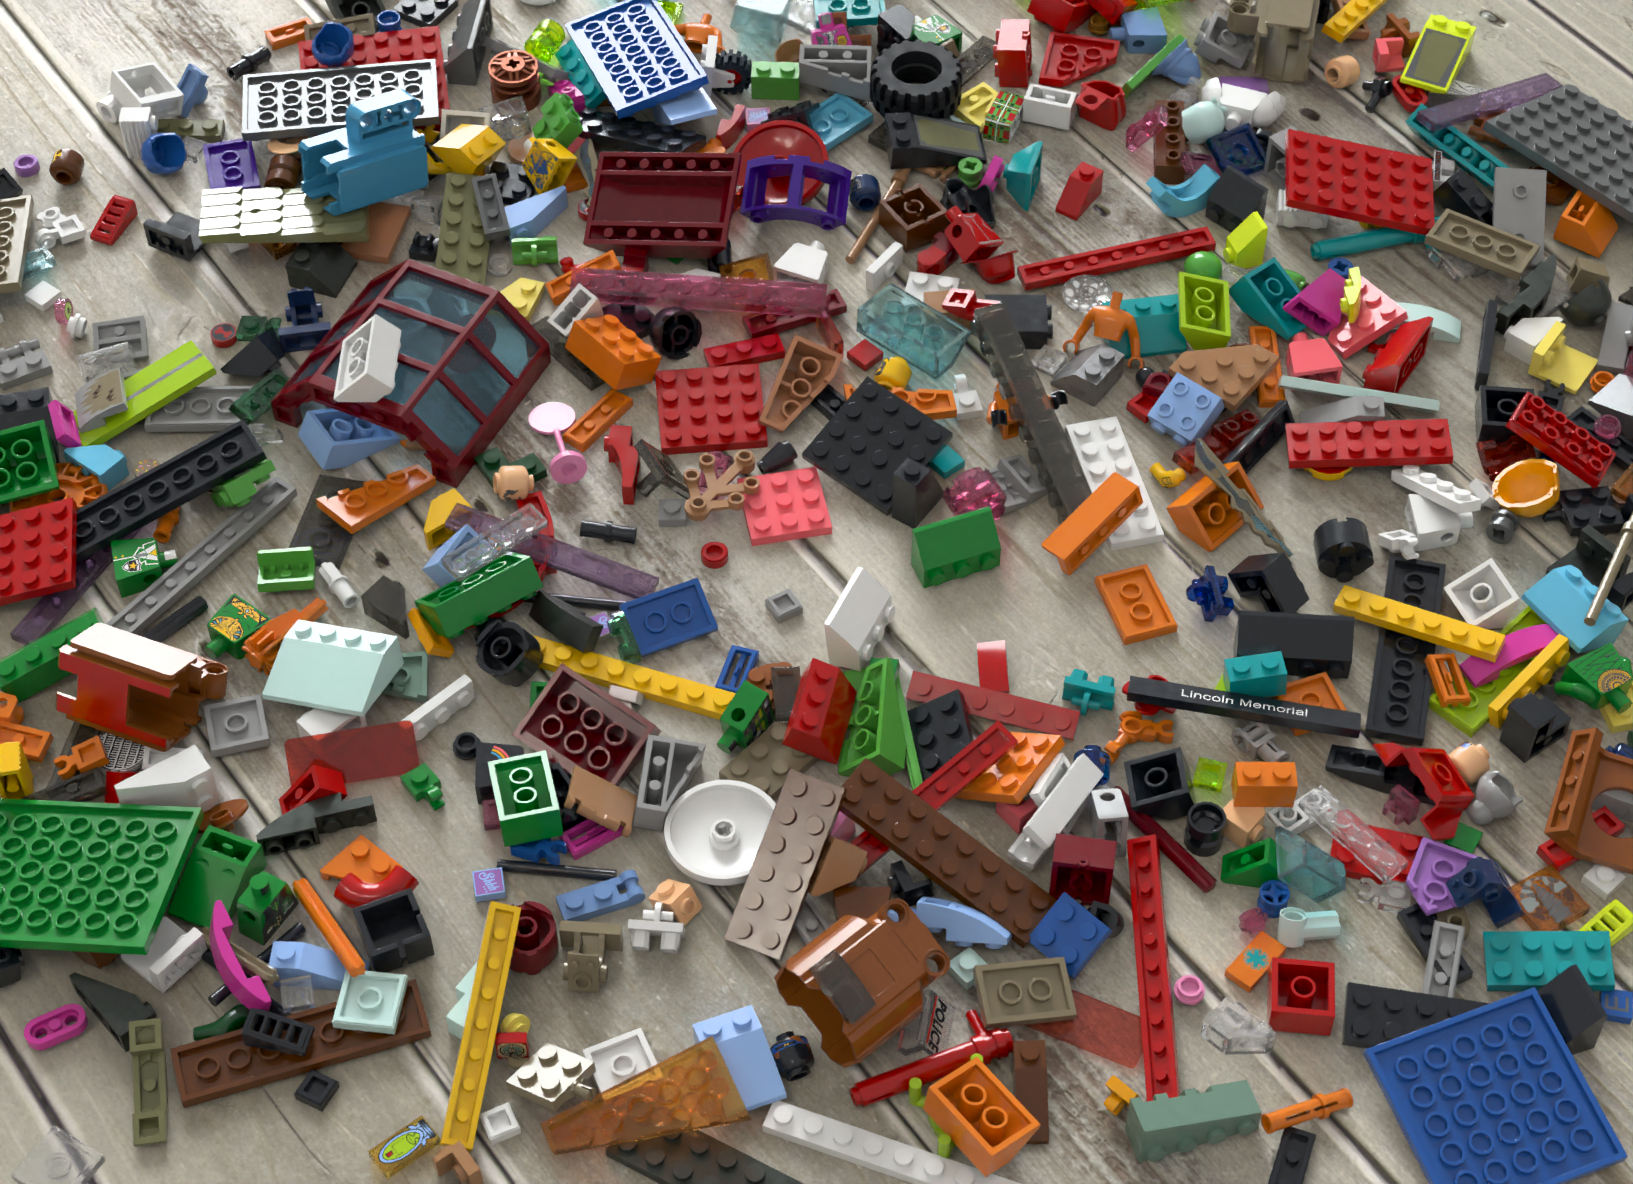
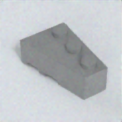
M800 44L799 82L870 102L872 46Z
M648 734L633 827L657 831L663 830L671 806L685 793L700 768L706 744Z

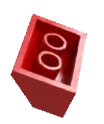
M1428 316L1400 325L1395 333L1391 332L1386 340L1384 349L1379 348L1374 363L1366 366L1362 378L1365 379L1363 388L1398 394L1426 354L1434 318Z
M812 658L802 674L782 742L785 746L834 765L838 763L857 694L840 668Z

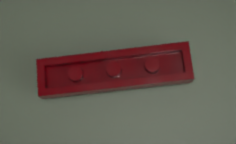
M833 289L742 316V324L749 337L756 338L816 322V311L819 321L847 313V305L838 289Z

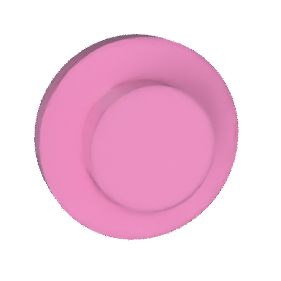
M1185 975L1176 981L1173 992L1175 998L1180 1003L1196 1005L1204 998L1205 987L1198 977Z

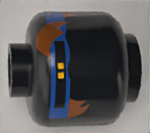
M793 1031L778 1035L776 1037L777 1042L770 1047L780 1077L787 1078V1081H795L811 1073L810 1068L814 1065L815 1059L808 1039L803 1035H794Z

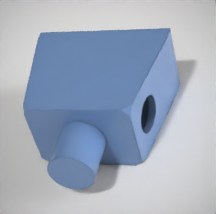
M1155 6L1124 13L1121 16V26L1109 29L1110 40L1123 41L1128 53L1157 54L1166 46L1167 33L1159 10Z

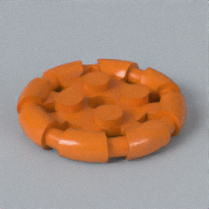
M67 462L57 463L60 489L12 501L9 503L10 512L35 507L54 502L53 500L59 497H65L64 499L73 497L77 503V509L107 494L108 489L106 484L100 483L98 477L93 473L85 476L81 470L82 466H74L73 463Z

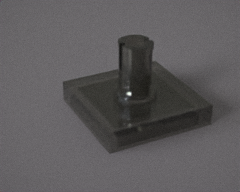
M643 439L634 445L651 470L648 475L635 485L643 496L648 498L660 484H663L686 500L690 498L688 488L683 482V475L669 456Z

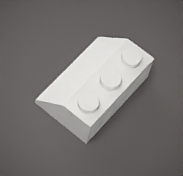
M375 314L343 340L333 400L337 402H377L393 391L395 387V371L398 367V351L401 347V330Z
M857 567L824 623L829 664L861 671L866 661H870L876 643L882 640L885 627L888 622L891 623L895 616V607L892 606L891 594L861 567Z

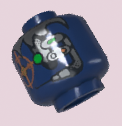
M861 174L851 179L849 200L854 208L869 211L879 205L881 190L877 178L869 174Z

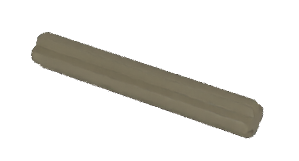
M203 927L200 932L203 933L207 949L211 950L210 928ZM230 940L228 941L244 972L252 977L259 975L266 986H272L274 982H278L280 976L277 974V969Z

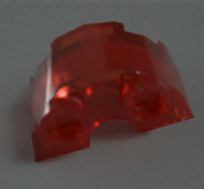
M1519 435L1510 436V439L1504 443H1496L1494 439L1475 443L1484 473L1489 476V480L1492 482L1495 481L1496 477L1505 468L1516 462L1536 459L1533 445Z

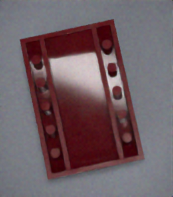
M600 152L583 244L605 253L613 250L616 256L623 257L626 247L648 250V257L711 259L725 250L727 246L742 154Z

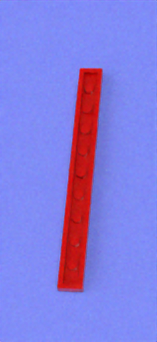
M1156 834L1127 840L1147 1102L1154 1101L1153 1096L1155 1094L1167 1093L1168 1098L1180 1095L1160 850Z

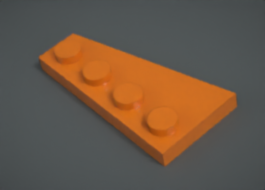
M843 384L845 401L857 389L853 388V385ZM893 387V390H889L933 420L957 417V407L952 390L918 388L916 392L903 390L902 387Z
M419 464L387 474V479L381 481H374L372 479L364 482L361 488L352 491L349 488L338 491V496L329 499L326 496L317 498V507L348 532L354 534L436 485V477Z

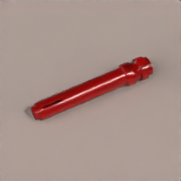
M970 1010L965 1014V1017L975 1036L969 1037L968 1042L854 1083V1087L849 1089L851 1099L856 1107L859 1105L862 1107L869 1106L909 1091V1081L912 1078H919L922 1081V1085L944 1078L969 1062L973 1054L982 1055L984 1065L991 1064L992 1059L995 1058L1002 1060L1009 1057V1053L1012 1052L1013 1038L1007 1028L999 1029L996 1027L987 1031V1029H984L983 1022L976 1010Z

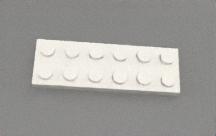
M1117 416L1065 425L1066 437L1089 496L1114 472L1139 487L1143 504L1106 539L1110 550L1114 551L1163 542V530Z

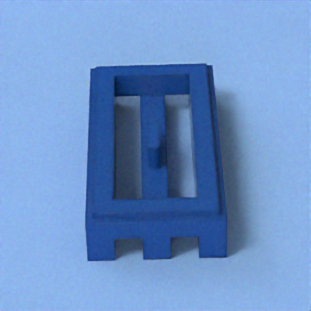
M732 645L715 688L736 693L742 683L748 680L749 671L755 668L759 659V651ZM739 653L741 656L729 686L725 685L735 657ZM748 656H751L737 688L736 684Z

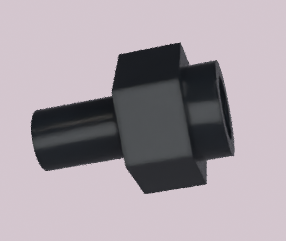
M1379 76L1373 79V81L1363 82L1362 89L1372 91L1371 99L1365 106L1367 112L1373 113L1381 98L1392 93L1393 83L1389 81L1388 77Z

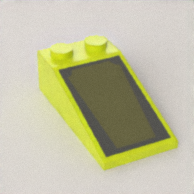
M1431 14L1408 60L1400 82L1446 95L1471 51L1477 27L1471 26L1467 22H1457L1447 19L1442 15Z

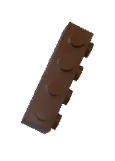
M1155 100L1153 114L1154 177L1164 184L1184 183V175H1189L1190 160H1185V158H1189V144H1185V142H1188V138L1185 136L1182 127L1184 101Z

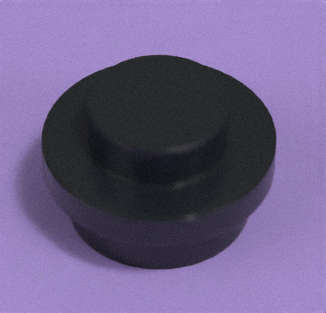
M471 732L459 734L453 742L455 756L462 760L476 758V742H481V740Z

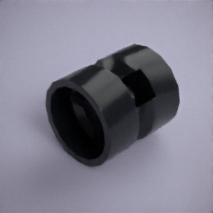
M1200 802L1190 808L1187 815L1184 844L1192 854L1199 857H1209L1215 855L1220 850L1226 827V814L1219 805L1212 802Z

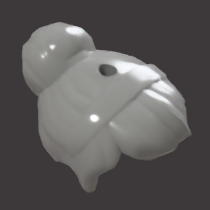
M1487 771L1478 780L1476 800L1472 801L1468 806V816L1477 825H1486L1492 822L1493 819L1510 816L1516 810L1515 806L1523 801L1522 798L1516 797L1513 785L1508 778L1500 774V771Z

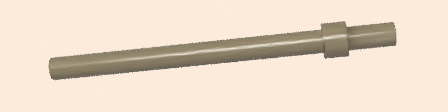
M1633 512L1629 521L1624 523L1620 532L1621 539L1584 619V623L1588 626L1595 625L1633 541Z

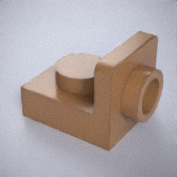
M461 1141L443 1147L432 1158L435 1171L439 1177L453 1170L461 1183L466 1181L468 1184H484L480 1168Z

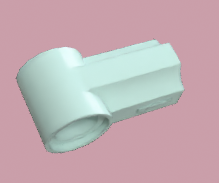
M1295 907L1284 908L1280 911L1277 941L1285 947L1296 948L1301 947L1305 940L1336 938L1337 935H1340L1341 929L1339 915L1335 910L1305 912Z

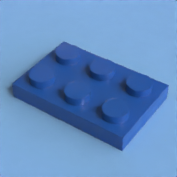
M698 577L619 605L620 613L639 659L718 630L717 623Z

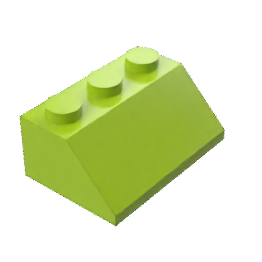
M1179 271V330L1194 351L1225 348L1231 338L1228 281Z

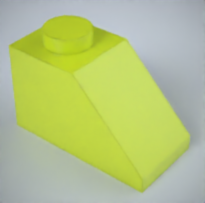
M1257 211L1251 213L1226 238L1223 257L1226 263L1231 265L1234 272L1259 266L1263 263L1268 227Z

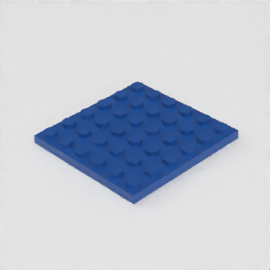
M1535 987L1365 1049L1363 1053L1429 1184H1566L1623 1162L1628 1157Z

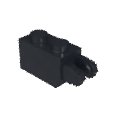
M1461 168L1433 192V198L1444 210L1448 208L1492 226L1493 211L1491 207L1493 203Z

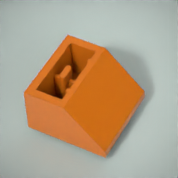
M1578 190L1562 213L1553 239L1600 258L1619 226L1607 207Z

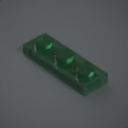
M277 367L234 401L228 410L238 419H244L249 427L272 408L271 401L290 378Z

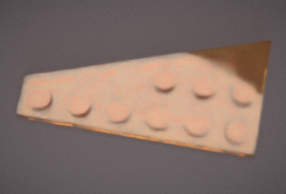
M713 1036L597 1094L594 1099L592 1098V1101L586 1100L540 1125L554 1155L752 1119Z

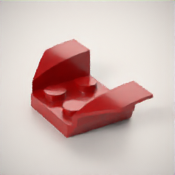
M1393 742L1373 744L1372 746L1386 767L1409 764L1411 772L1424 785L1426 795L1435 802L1436 805L1420 818L1433 841L1453 839L1461 814L1469 806L1475 795L1444 749L1404 748Z

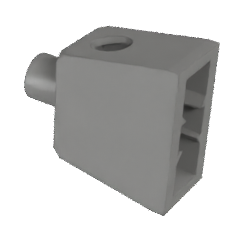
M1099 785L1090 792L1089 823L1092 838L1117 841L1115 857L1126 856L1129 816L1122 792L1118 788L1110 789L1107 785ZM1105 823L1112 826V832L1107 834Z

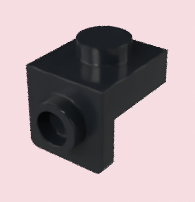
M902 860L891 863L890 876L887 877L888 886L891 887L892 894L897 893L899 899L904 900L909 907L917 906V902L922 896L932 897L933 884L929 878L913 883Z

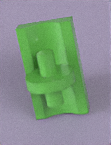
M518 237L517 239H511L513 265L532 264L533 267H536L538 264L559 263L557 237Z

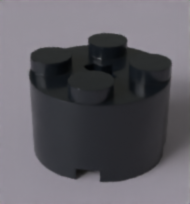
M1346 517L1347 521L1340 522L1337 521V518L1328 520L1321 524L1314 532L1313 546L1320 572L1328 577L1336 578L1341 583L1351 581L1354 576L1363 573L1374 564L1367 527L1362 521L1355 518Z
M513 621L496 622L489 625L483 630L477 640L476 646L478 651L476 661L480 668L499 682L512 685L513 687L521 686L531 678L544 659V654L537 639Z

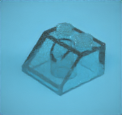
M739 0L734 9L730 28L739 34L781 43L792 0Z
M1281 826L1275 828L1277 874L1279 880L1317 903L1346 890V870L1341 861Z

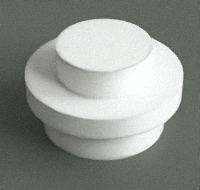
M77 313L75 317H70L67 324V332H70V338L83 337L87 326V318L82 317V314Z

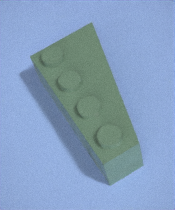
M1242 1080L1211 1085L1204 1093H1199L1195 1088L1186 1089L1178 1097L1168 1098L1167 1093L1155 1094L1153 1096L1154 1101L1142 1102L1141 1097L1130 1098L1125 1132L1138 1162L1147 1160L1155 1162L1171 1153L1178 1151L1180 1153L1189 1152L1198 1145L1205 1143L1217 1144L1229 1136L1250 1134L1259 1127L1262 1112L1248 1081Z

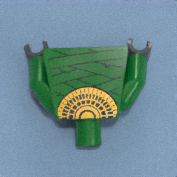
M1608 643L1568 663L1561 681L1552 677L1548 682L1549 685H1541L1543 697L1547 696L1551 700L1556 699L1560 695L1569 696L1588 704L1592 709L1596 710L1611 703L1618 713H1623L1633 703L1626 695L1633 682L1631 660L1619 656L1614 646Z

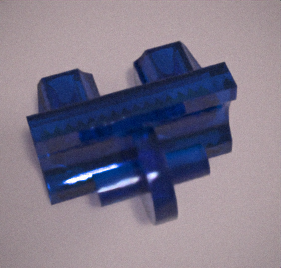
M1206 565L1204 575L1199 579L1191 581L1192 584L1186 589V595L1188 600L1201 605L1204 621L1213 622L1217 615L1228 616L1234 608L1232 598L1222 596L1228 589L1227 577L1216 575L1214 566Z

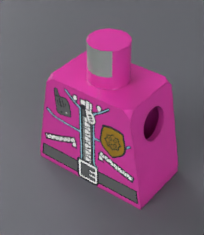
M832 12L818 15L820 28L811 30V45L853 46L843 23L834 25Z

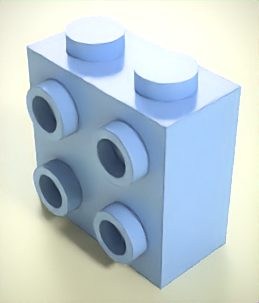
M1177 372L1147 415L1153 430L1161 435H1164V433L1169 434L1173 437L1172 440L1183 448L1189 446L1195 450L1199 445V442L1196 440L1204 438L1225 406L1221 397Z

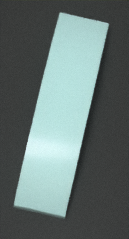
M1396 302L1406 310L1408 316L1407 320L1396 327L1430 316L1434 318L1431 332H1434L1433 340L1459 343L1461 321L1454 316L1423 305Z

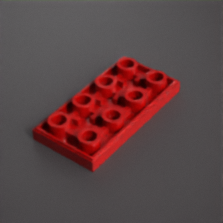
M1530 392L1523 396L1505 425L1594 489L1601 483L1616 456V453L1609 445L1595 439L1586 429L1578 427L1568 420L1563 413L1554 410L1542 398L1534 396Z

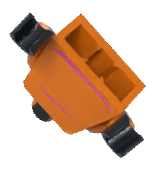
M1003 379L996 385L997 391L993 393V402L988 406L986 422L992 425V427H999L1003 440L1050 426L1051 409L1057 410L1059 405L1068 404L1066 392L1058 390L1050 395H1046L1034 389L1027 382L1012 385L1009 379Z

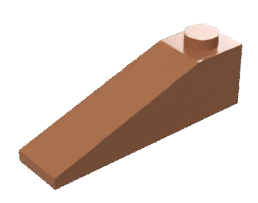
M795 334L758 423L783 433L831 382L843 355Z

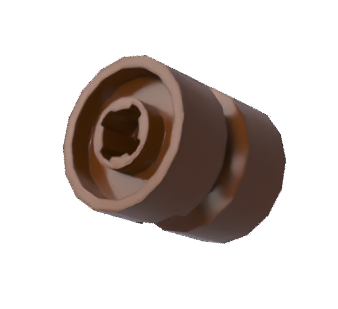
M287 154L275 155L270 161L264 188H297V182L302 169L300 162Z

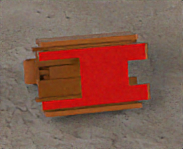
M96 623L71 639L70 646L65 644L59 648L58 667L59 669L77 674L78 686L77 698L56 691V710L66 713V718L161 752L168 751L191 733V726L186 723L196 726L202 721V717L198 716L200 702L206 698L221 699L226 695L228 667L226 665L103 623Z

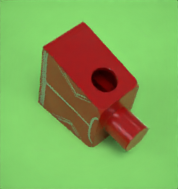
M957 206L951 207L945 213L951 224L945 229L944 233L964 262L989 259L1004 243L977 213L963 214Z

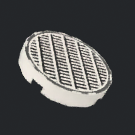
M107 732L99 736L110 762L99 768L104 775H106V771H136L139 768L140 771L142 770L144 745Z

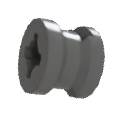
M1497 510L1492 516V521L1486 527V535L1498 544L1509 543L1513 538L1514 532L1519 527V518L1511 511Z

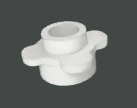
M52 207L39 213L37 219L42 221L45 229L51 230L53 229V221L65 218L66 216L60 213L59 207Z

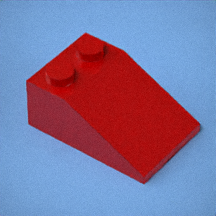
M1031 0L1027 10L1028 13L1034 15L1035 20L1041 23H1048L1058 33L1076 30L1098 12L1085 0Z

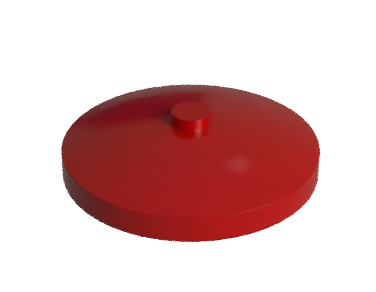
M778 120L757 126L739 141L733 152L742 154L736 189L743 197L747 161L775 155L776 159H788L789 155L810 157L811 162L823 164L824 160L829 161L824 142L811 128L794 121ZM778 176L767 179L764 205H787L790 176ZM805 177L801 206L812 200L825 183Z

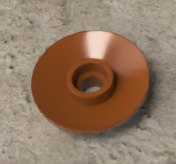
M233 799L205 811L197 833H204L209 825L230 832L235 828L234 823L248 810V802L245 799Z

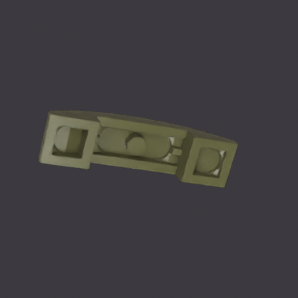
M154 1018L129 1022V1045L133 1064V1145L136 1147L167 1143L168 1083L162 1019Z

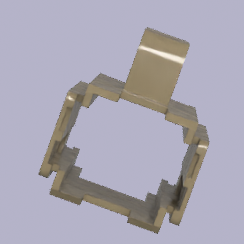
M1230 0L1227 19L1228 30L1234 33L1256 36L1251 68L1253 76L1292 84L1307 81L1320 0Z

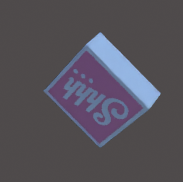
M502 867L472 872L476 902L506 898Z

